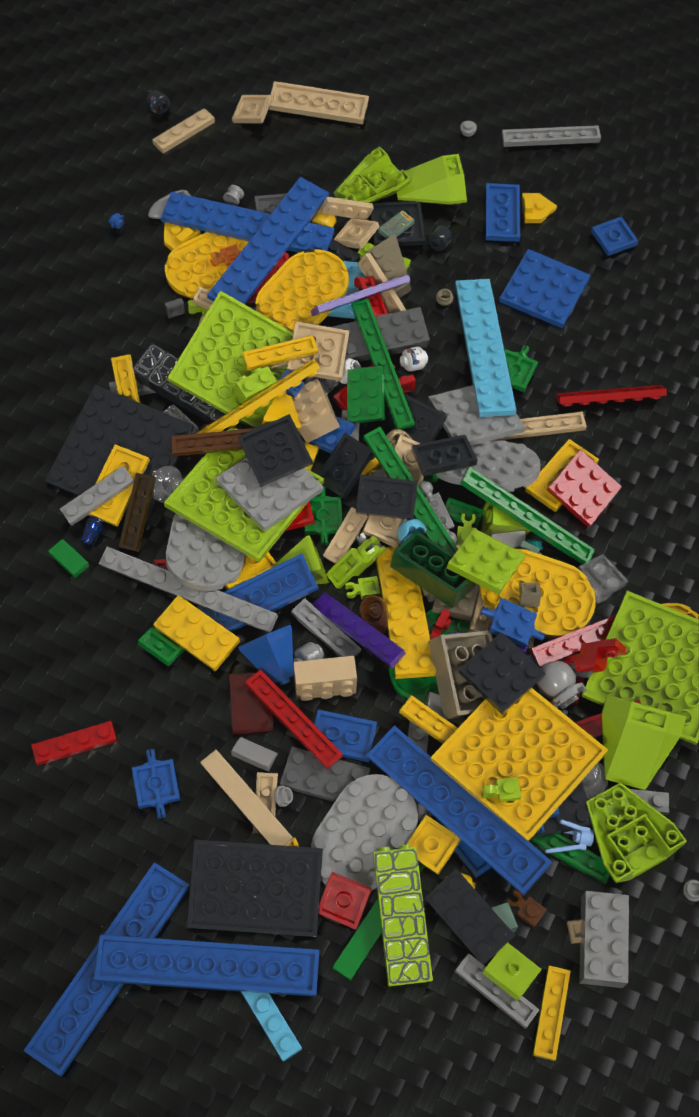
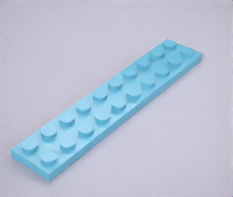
M490 279L455 281L479 417L516 415V406Z

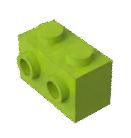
M268 366L263 369L259 367L247 377L244 375L238 378L233 391L241 404L276 383L277 380Z

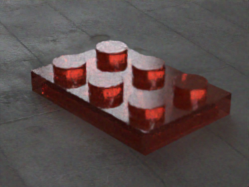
M256 673L229 675L233 734L274 731L272 712L246 686V681Z

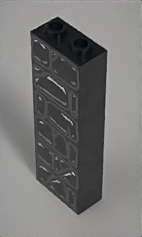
M151 343L133 366L136 381L209 425L225 415L220 410L167 381L169 374L179 359L157 345Z

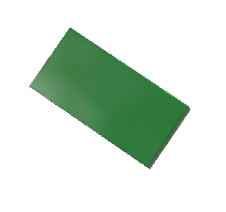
M63 539L48 551L49 555L74 578L89 567V563Z

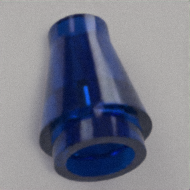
M90 516L86 520L80 541L91 545L92 541L103 530L104 521L95 516Z

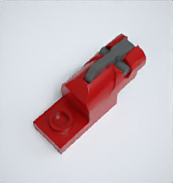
M617 638L581 644L580 653L565 657L562 662L567 663L573 669L576 678H589L592 673L605 671L608 658L625 655L626 647Z

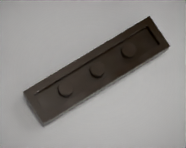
M136 473L119 547L139 552L156 477Z

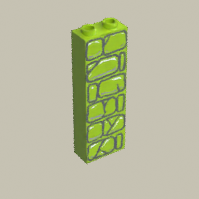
M410 844L400 845L396 850H390V847L377 848V852H373L388 987L432 982L433 977L416 847L411 848Z

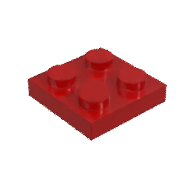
M332 872L320 901L318 914L357 929L372 888Z

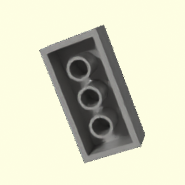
M585 891L581 897L582 921L579 984L623 988L628 984L629 895Z

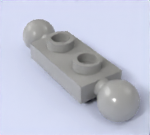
M428 481L421 482L418 486L426 497V500L454 544H456L457 536L449 530L454 528V524L439 492L432 494V484Z

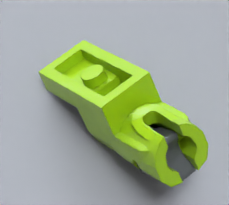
M371 536L357 549L351 548L326 573L336 588L341 589L353 576H359L386 550L379 543L380 540Z

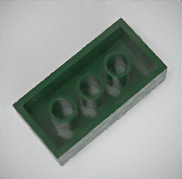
M415 531L393 551L391 568L452 609L476 585L473 581L447 569L448 562L454 555L418 531Z

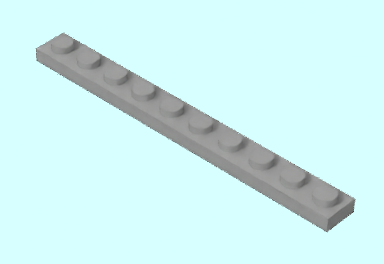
M106 547L99 562L105 568L175 596L179 595L185 600L268 633H271L278 617L274 612L218 590L200 591L188 588L179 583L177 578L168 570Z

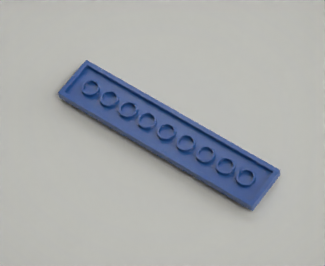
M300 177L210 290L207 298L214 302L218 293L222 291L246 305L321 208L326 197H329V192Z
M171 192L161 215V222L250 241L271 214ZM308 223L288 250L293 252L304 251V253L308 248L328 251L334 235V228Z
M393 726L366 755L368 759L396 781L420 805L454 833L523 896L552 864V861L434 764L431 761V757L396 726Z
M154 862L104 935L156 938L190 888V885ZM99 943L24 1049L25 1053L60 1077L67 1070L125 984L94 981Z
M100 935L94 981L316 996L319 950Z

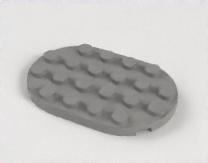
M493 440L471 446L478 461L477 465L469 467L507 492H512L514 488L521 486L526 488L539 477L540 459L534 451L527 448L524 444ZM469 467L436 473V476L446 482L461 485L460 482Z
M175 514L166 550V566L168 571L177 578V581L188 588L200 591L219 590L224 585L236 581L242 572L245 554L180 515Z
M373 774L352 781L343 789L317 828L312 839L311 848H323L321 881L325 885H327L331 873L334 872L372 888L371 891L375 890L377 887L373 852H377V848L390 847V850H396L398 846L406 845L415 832L418 822L415 800L391 777Z

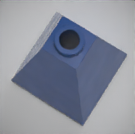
M291 625L238 647L240 652L258 670L261 669L274 684L278 683L281 686L290 682L289 677L294 676Z

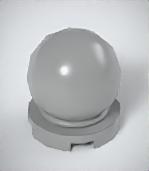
M550 661L540 668L546 675L536 686L544 697L552 699L551 704L556 708L559 706L561 709L566 708L579 699L578 693L582 692L584 694L587 691L583 683L576 684V675L567 663Z

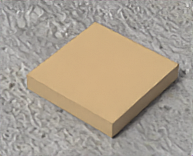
M242 95L232 117L233 123H263L272 102L271 95Z
M351 218L334 240L346 247L362 249L380 226L375 221Z

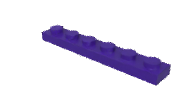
M326 592L312 604L335 626L391 668L406 654L404 649Z

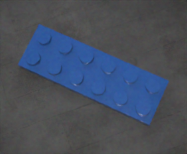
M301 553L223 593L274 612L319 588L304 555ZM197 605L200 611L230 632L247 625Z

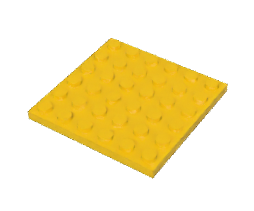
M532 688L503 715L485 699L431 756V761L496 816L529 841L605 756L608 749ZM518 778L521 793L520 800L499 803L498 797L483 798V786H496L495 782L497 779Z

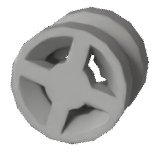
M231 185L228 188V192L224 194L223 199L227 204L237 206L239 200L243 198L244 192L240 187Z

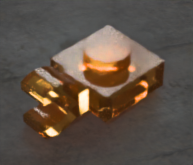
M235 244L220 249V253H211L212 259L210 261L213 266L221 263L229 266L240 252Z

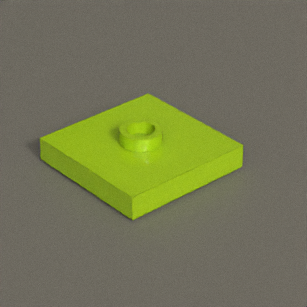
M507 943L495 955L482 974L518 1002L539 974L541 968Z

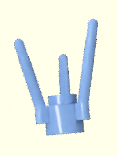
M560 820L561 824L575 829L564 833L572 834L573 841L577 842L578 845L545 849V853L577 849L586 850V846H591L593 843V830L589 827H582L565 820Z

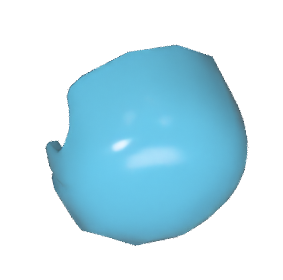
M409 519L402 522L397 530L400 545L415 531L425 534V525L418 519Z

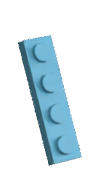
M241 991L283 1062L302 1050V1047L269 993Z

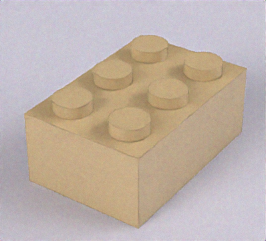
M318 378L305 384L296 398L292 397L301 425L299 431L306 443L340 427L327 394Z
M354 656L294 662L296 699L309 701L317 697L328 699L335 695L347 697L356 693L357 673Z

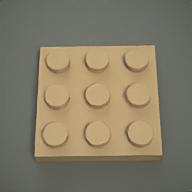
M296 322L292 340L313 335L318 348V354L290 360L287 370L294 371L314 358L320 369L312 377L341 381L349 331Z

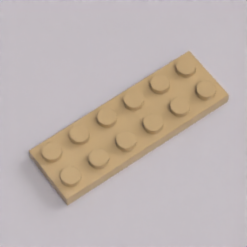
M274 81L271 91L272 102L268 110L363 124L369 96Z
M400 435L394 449L414 481H418L417 485L419 486L424 476L412 453V445L420 443ZM369 515L362 533L370 537L374 536L381 542L397 548L400 544L397 537L398 527L407 519Z

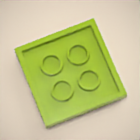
M474 528L448 562L447 569L500 595L524 561L526 554Z

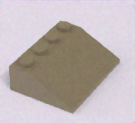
M489 630L440 635L428 641L432 662L436 668L435 676L446 720L469 717L485 700L458 672L463 665L493 640L492 634L488 632Z

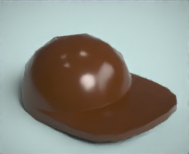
M376 595L365 597L359 609L360 618L384 635L388 627L387 604L385 600Z

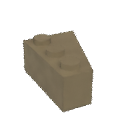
M395 234L366 252L371 253L388 281L407 275ZM410 282L394 288L398 298L411 291Z

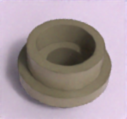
M441 289L436 294V301L440 305H449L453 301V294L449 289Z

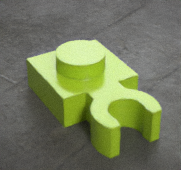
M465 513L462 514L461 520L464 523V527L458 526L456 545L461 546L474 530L472 525L476 521L475 514H472L471 521H466Z
M377 576L358 579V584L353 582L345 584V589L353 590V592L347 593L348 599H352L359 594L361 599L369 595L380 597Z

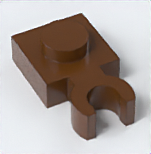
M515 890L512 895L518 901L512 902L508 899L507 902L510 908L519 909L516 915L534 928L547 909L530 896L525 901L522 894Z

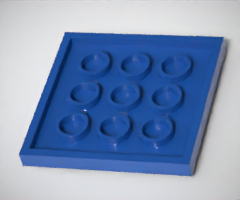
M528 249L500 296L499 302L563 328L591 275Z

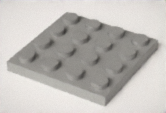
M473 385L429 396L428 402L430 406L448 416L443 424V428L449 438L466 435L471 446L523 433L525 430V426L517 414L479 417Z
M247 457L216 477V483L264 532L323 492L324 488L305 468L260 487Z

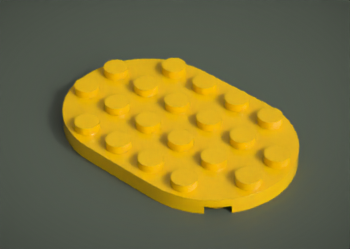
M205 232L180 244L168 255L165 265V275L168 284L178 294L192 299L199 287L210 291L249 241Z
M314 249L315 252L304 253L302 251L289 258L259 291L256 298V311L293 333L296 322L319 325L332 310L312 316L311 309L320 304L344 297L349 286L347 267L335 254Z
M516 549L526 554L525 559L500 595L479 585L480 596L485 607L494 611L501 598L520 606L519 583H539L541 592L540 606L521 607L537 613L534 623L535 629L545 633L546 637L559 638L584 628L591 619L595 609V592L583 572L570 564L524 549Z

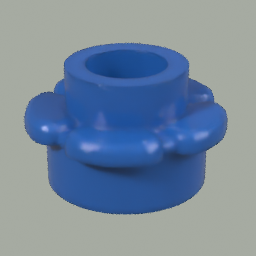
M115 213L109 219L111 228L116 227L119 229L124 224V216Z

